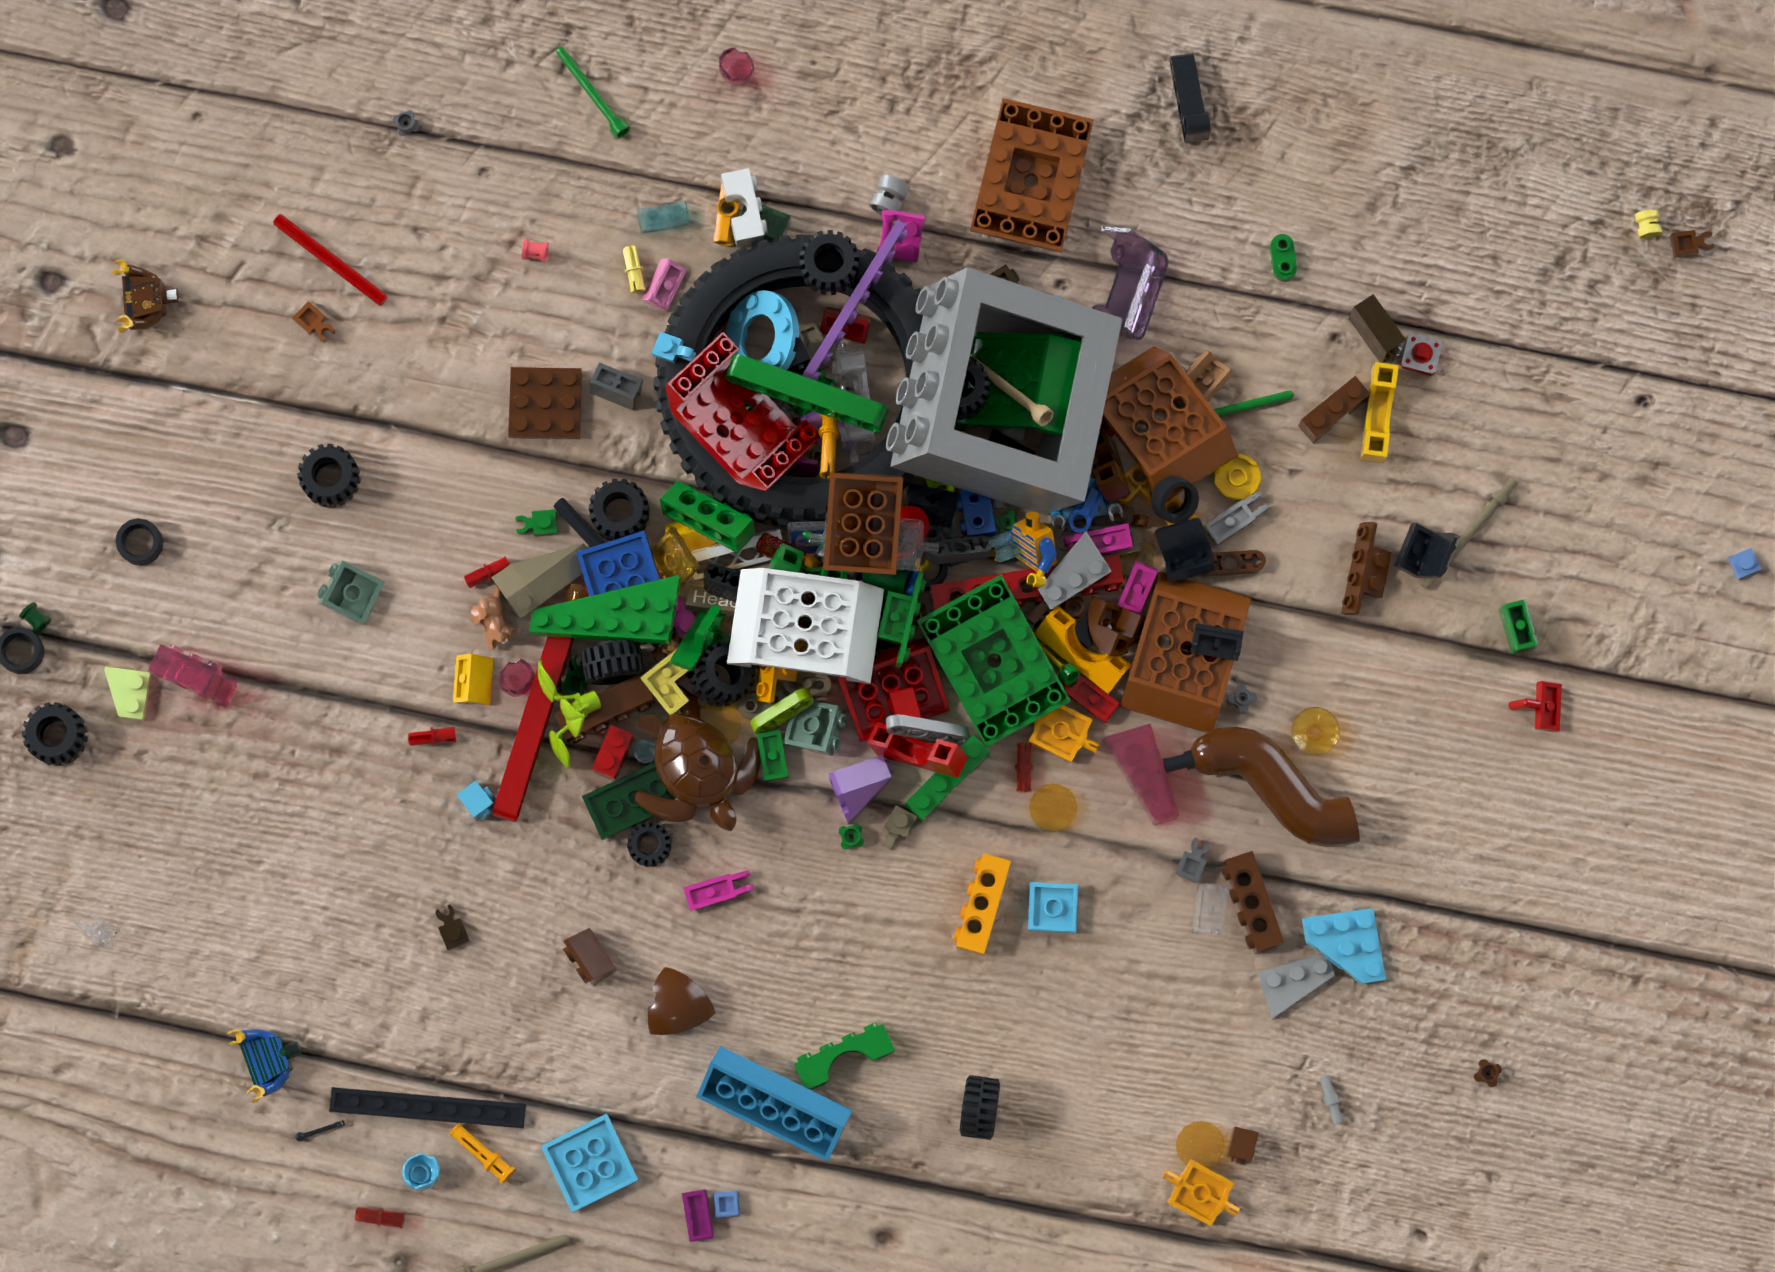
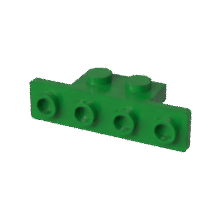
M920 571L916 575L911 596L888 591L877 639L900 644L895 665L898 668L902 666L903 662L907 663L910 649L906 648L908 639H913L915 626L912 625L913 616H918L921 605L920 602H917L919 593L923 594L926 580L922 579L923 572Z
M712 604L708 612L700 611L671 657L670 664L689 671L694 669L707 646L711 645L715 633L722 626V622L726 615L721 614L722 607Z

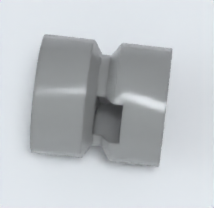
M882 175L877 185L879 192L874 193L869 206L881 215L882 211L887 209L900 211L902 207L900 201L905 199L910 187L907 183L896 177Z

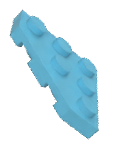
M1373 908L1302 919L1306 943L1313 949L1316 948L1326 956V959L1338 968L1350 974L1359 984L1386 980Z

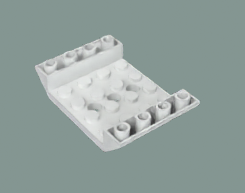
M768 568L741 569L727 664L751 667V664L833 675L846 677L847 681L871 684L884 589L861 581ZM805 593H812L815 596V602L811 605H805L801 601L802 596ZM807 616L812 620L809 628L803 629L799 627L798 620L801 617ZM797 641H806L808 649L805 652H797L794 648Z

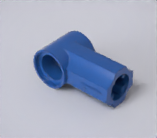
M1088 486L1085 502L1076 504L1072 515L1069 517L1068 527L1072 532L1079 534L1088 530L1104 497L1100 491ZM1076 516H1082L1085 519L1086 524L1083 529H1078L1074 526L1073 519Z

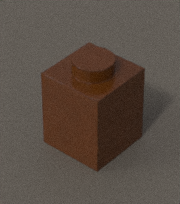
M1233 1127L1226 1155L1232 1158L1231 1162L1245 1165L1246 1161L1251 1162L1253 1160L1259 1132Z

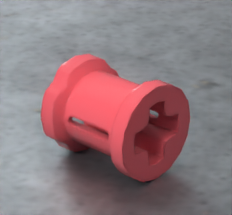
M524 239L522 260L531 258L546 263L549 242L535 243L529 242V239Z

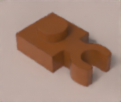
M309 301L292 317L309 335L316 331L319 340L323 343L327 342L326 338L322 336L324 331L329 330L332 334L336 333L330 324H323L327 318Z

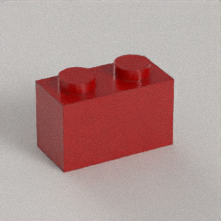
M610 725L593 764V772L616 781L635 739L634 735Z

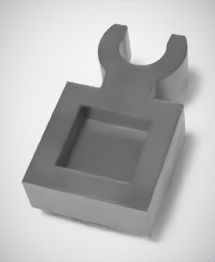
M1195 837L1191 842L1192 853L1184 852L1175 875L1197 884L1207 862L1201 856L1207 853L1210 843H1206L1204 849L1199 850L1196 847L1198 838Z

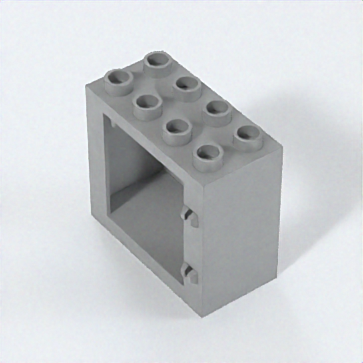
M968 267L948 277H943L940 281L929 287H923L916 303L917 314L923 315L920 332L916 331L912 334L906 349V358L913 361L910 378L905 377L901 381L896 395L897 405L903 406L900 424H893L886 441V449L893 452L890 467L1044 515L1085 502L1123 318ZM975 331L986 333L1051 334L1082 342L1062 436L1046 435L1042 432L1038 456L954 430Z

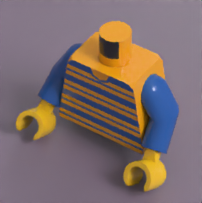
M1033 511L1028 512L1025 519L1017 521L1001 541L1003 544L1000 547H993L990 556L998 555L995 561H1005L1008 557L1007 549L1009 548L1010 554L1037 572V574L1030 573L1027 576V584L1041 588L1046 583L1045 572L1048 573L1050 568L1057 564V552L1053 531L1040 522V514Z

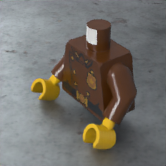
M122 259L113 262V264H118L121 270H112L113 275H120L122 273L126 275L122 276L125 315H121L115 321L122 322L125 325L118 328L120 333L125 332L128 328L130 330L150 329L161 320V317L166 316V304L179 302L177 288L165 290L164 283L156 274L141 267L127 265Z

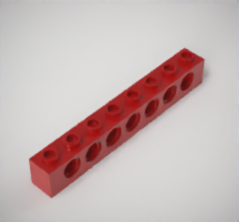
M1119 554L1103 556L1112 572L1104 576L1102 581H1097L1079 592L1082 596L1094 595L1096 590L1105 589V592H1113L1119 590L1120 586H1123L1124 580ZM1058 564L1052 566L1048 573L1045 572L1044 576L1046 579ZM1032 568L930 585L934 611L950 603L951 596L956 594L962 596L999 575L1003 576L1020 607L1025 606V602L1034 601L1035 604H1040L1042 600L1044 602L1045 600L1037 587H1034L1031 593H1024L1020 588L1022 584L1027 583V576L1030 573L1037 574Z

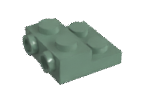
M343 560L339 561L338 564L333 563L327 576L331 577L327 585L323 584L317 593V597L320 598L318 604L364 625L385 582Z
M814 701L811 706L789 719L783 744L807 749L814 753L833 756L834 751H838L840 748L841 739L838 737L840 728H844L847 722V716L844 714L845 710L837 705Z

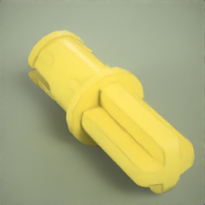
M627 246L623 249L627 268L625 273L628 274L630 291L633 294L640 293V290L644 292L646 288L641 272L643 267L640 266L637 247Z

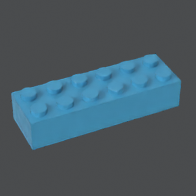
M722 1046L719 1047L713 1057L696 1096L827 1162L836 1148L852 1113V1110Z

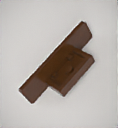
M1373 521L1360 523L1356 533L1357 538L1352 553L1350 572L1347 577L1346 592L1342 601L1341 613L1344 615L1359 614L1363 594L1374 598L1383 597L1392 552L1373 546L1377 523Z

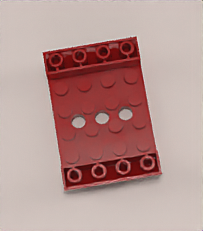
M722 332L665 385L671 413L737 483L766 491L820 438V435L806 418L796 426L767 395L735 385L725 379L732 360L731 357L739 348ZM744 402L751 405L752 411L745 408ZM730 416H735L739 424L733 423ZM716 429H721L725 434V438L719 436Z

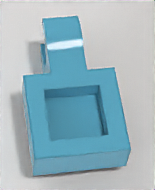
M662 332L659 333L651 353L654 357L672 363L676 362L677 357L691 362L696 356L693 349L682 346L684 343L682 339Z

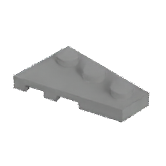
M1087 531L1049 575L1045 585L1038 589L1050 610L1112 572Z
M1323 954L1257 973L1271 1019L1335 976L1331 962Z

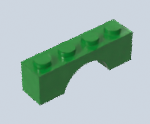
M974 735L960 747L968 759L959 778L935 772L905 802V806L922 823L968 775L973 773L990 756L991 751Z
M877 1022L864 1027L865 1032L859 1035L853 1032L842 1037L843 1042L837 1045H833L830 1042L819 1048L820 1052L811 1056V1053L808 1052L797 1058L798 1062L794 1066L803 1086L812 1090L828 1083L830 1067L835 1059L842 1054L857 1052L867 1056L874 1062L894 1053L895 1049L884 1024L878 1026Z

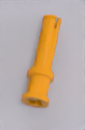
M820 414L822 419V427L819 429V435L822 438L820 477L825 479L828 470L827 479H830V473H835L836 439L840 436L839 420Z
M460 1123L449 1133L467 1151L482 1162L483 1169L495 1175L501 1185L515 1172L516 1168L514 1166L510 1167L500 1158L501 1155L498 1152L492 1153Z

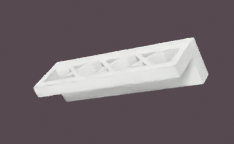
M779 527L756 533L742 548L743 550L753 547L758 550L754 558L750 560L739 556L742 550L735 554L734 551L721 544L687 552L694 580L704 578V572L697 574L694 562L708 560L712 564H719L716 561L719 556L729 553L735 556L732 563L725 566L731 569H738L771 560L775 553L769 554L762 549L766 543L777 541L778 546H781L783 542ZM760 552L765 554V556L758 557ZM737 559H740V560L743 561V562L735 563Z

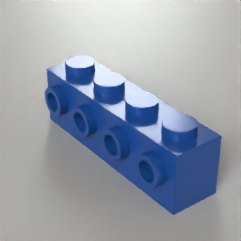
M959 488L960 497H956L958 511H963L964 520H960L961 533L966 534L967 537L995 536L996 528L991 498Z

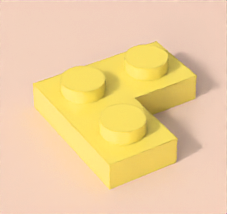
M676 649L640 677L669 715L676 712L689 701L675 683L678 678L689 670L670 664L671 657Z

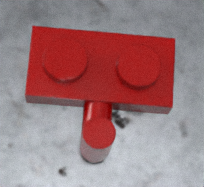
M1539 681L1536 683V700L1525 698L1511 701L1508 705L1509 709L1512 711L1524 708L1535 709L1536 730L1560 732L1562 684Z

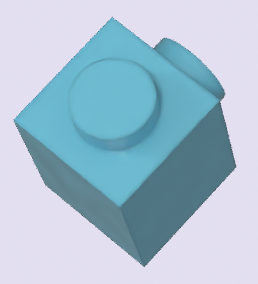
M474 781L457 794L475 820L479 818L484 820L492 814V808H494L492 800L495 797L487 787L482 789L477 781Z

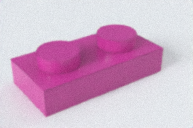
M1135 560L1117 606L1140 614L1158 569Z

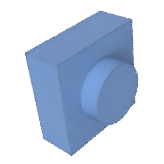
M1752 548L1728 558L1737 580L1761 570Z

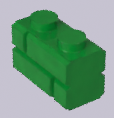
M1526 600L1502 605L1499 608V614L1511 655L1534 650L1539 644L1536 635H1533L1535 631Z

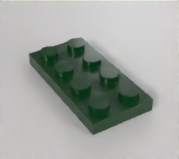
M655 763L582 796L602 841L655 817L639 806L635 800L637 792H645L663 799L675 800V797L662 784L656 771Z

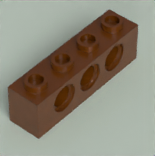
M1253 851L1226 859L1223 862L1224 866L1221 867L1225 881H1230L1232 889L1229 890V894L1233 904H1238L1240 912L1237 913V917L1241 927L1245 926L1248 935L1245 936V940L1249 950L1253 949L1254 954L1283 945L1284 940ZM1240 874L1247 875L1250 879V884L1248 886L1239 885L1237 876ZM1248 897L1255 898L1258 903L1257 908H1247L1245 899ZM1255 920H1261L1265 923L1266 929L1264 932L1254 930L1253 922Z

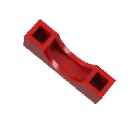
M879 722L876 723L867 741V744L877 756L883 755L887 759L959 778L968 759L958 744L937 739L935 743H926L912 737L890 734L887 732L886 724Z

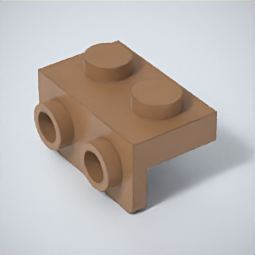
M1205 350L1202 355L1198 356L1194 364L1185 372L1208 402L1233 375L1232 370L1216 360L1209 350Z

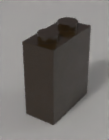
M1372 294L1354 306L1349 320L1380 363L1385 361L1391 363L1400 356L1406 339L1375 295Z

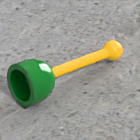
M1039 641L1047 657L1060 668V679L1066 685L1073 684L1078 679L1080 671L1071 664L1062 665L1044 647V643Z

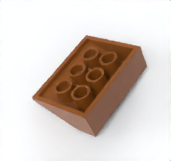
M830 473L823 570L896 575L903 477L879 474Z

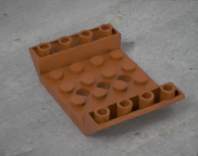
M1153 346L1111 372L1102 418L1149 478L1147 487L1151 493L1162 479L1169 476H1179L1195 484L1238 456L1227 426L1170 353ZM1175 400H1182L1186 407L1178 409L1173 405V402ZM1162 412L1166 415L1167 419L1158 421L1155 419L1154 414ZM1143 424L1147 427L1148 431L1139 433L1135 430V425ZM1174 488L1167 496L1166 502L1183 492L1184 488Z
M1159 572L1120 708L1204 733L1205 731L1213 730L1234 661L1217 658L1214 662H1208L1204 659L1203 655L1193 653L1191 655H1184L1180 647L1183 643H1190L1192 645L1196 623L1243 631L1251 598L1188 579L1169 583L1167 573ZM1161 636H1167L1171 641V645L1168 648H1161L1157 643V639Z

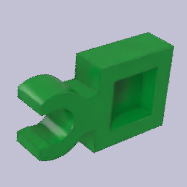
M555 509L532 511V518L529 519L523 515L515 517L516 522L525 523L524 528L516 529L519 535H525L530 530H533L534 537L558 534Z

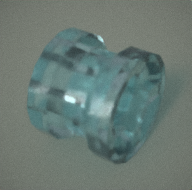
M650 740L639 741L634 747L636 760L644 766L655 763V743Z

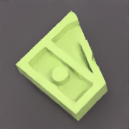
M105 667L104 671L118 716L120 718L144 721L152 674L149 672Z

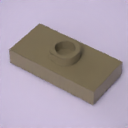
M816 321L799 328V335L810 357V362L824 340ZM833 358L830 359L827 365L822 364L820 369L824 370L835 365Z

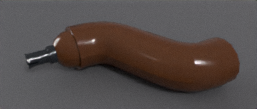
M1224 727L1205 731V735L1197 738L1190 750L1183 751L1181 755L1163 758L1166 773L1187 768V770L1196 769L1205 775H1215L1217 778L1231 774L1242 776L1281 825L1293 836L1310 845L1336 847L1360 841L1358 823L1350 798L1343 796L1327 800L1319 796L1286 753L1269 737L1254 729Z

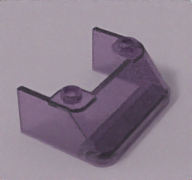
M1102 226L1101 231L1114 240L1111 247V256L1119 267L1106 306L1097 304L1092 309L1123 318L1119 336L1141 340L1146 334L1168 268V257L1165 252L1132 228Z

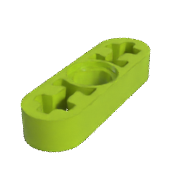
M808 688L799 689L755 716L750 721L754 733L757 735L758 733L769 732L811 706L814 699Z

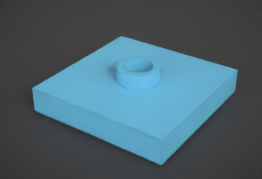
M1030 882L1028 931L1076 934L1079 885Z

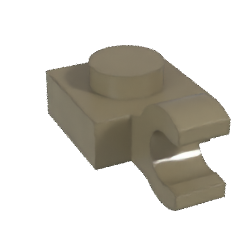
M896 805L884 828L890 831L882 846L891 850L898 836L906 839L917 816Z

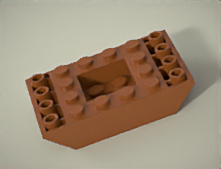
M1002 98L970 231L1062 253L1094 119ZM1028 176H1034L1037 178L1038 183L1030 187L1025 184L1024 180Z

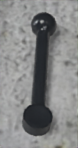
M344 1120L306 1133L298 1132L295 1135V1139L298 1142H302L306 1137L344 1126Z

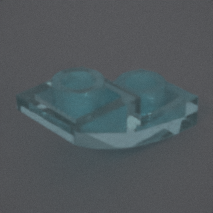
M686 201L663 203L662 206L639 208L637 210L641 234L673 229L690 223Z

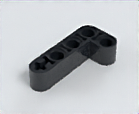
M1194 54L1170 56V69L1184 142L1186 144L1209 140L1211 133L1208 112H1205Z
M710 564L704 569V589L709 594L736 602L738 587L734 586H739L741 572L719 564Z

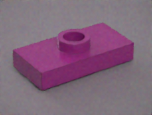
M707 1190L682 1193L689 1241L695 1242L714 1238Z

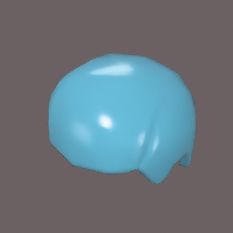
M420 1153L410 1157L405 1162L402 1177L406 1185L411 1189L424 1191L432 1188L438 1181L440 1166L434 1156L431 1157Z

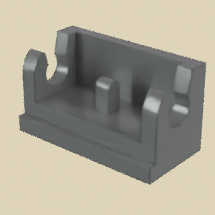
M599 362L590 381V393L633 410L636 405L637 396L641 394L643 380Z

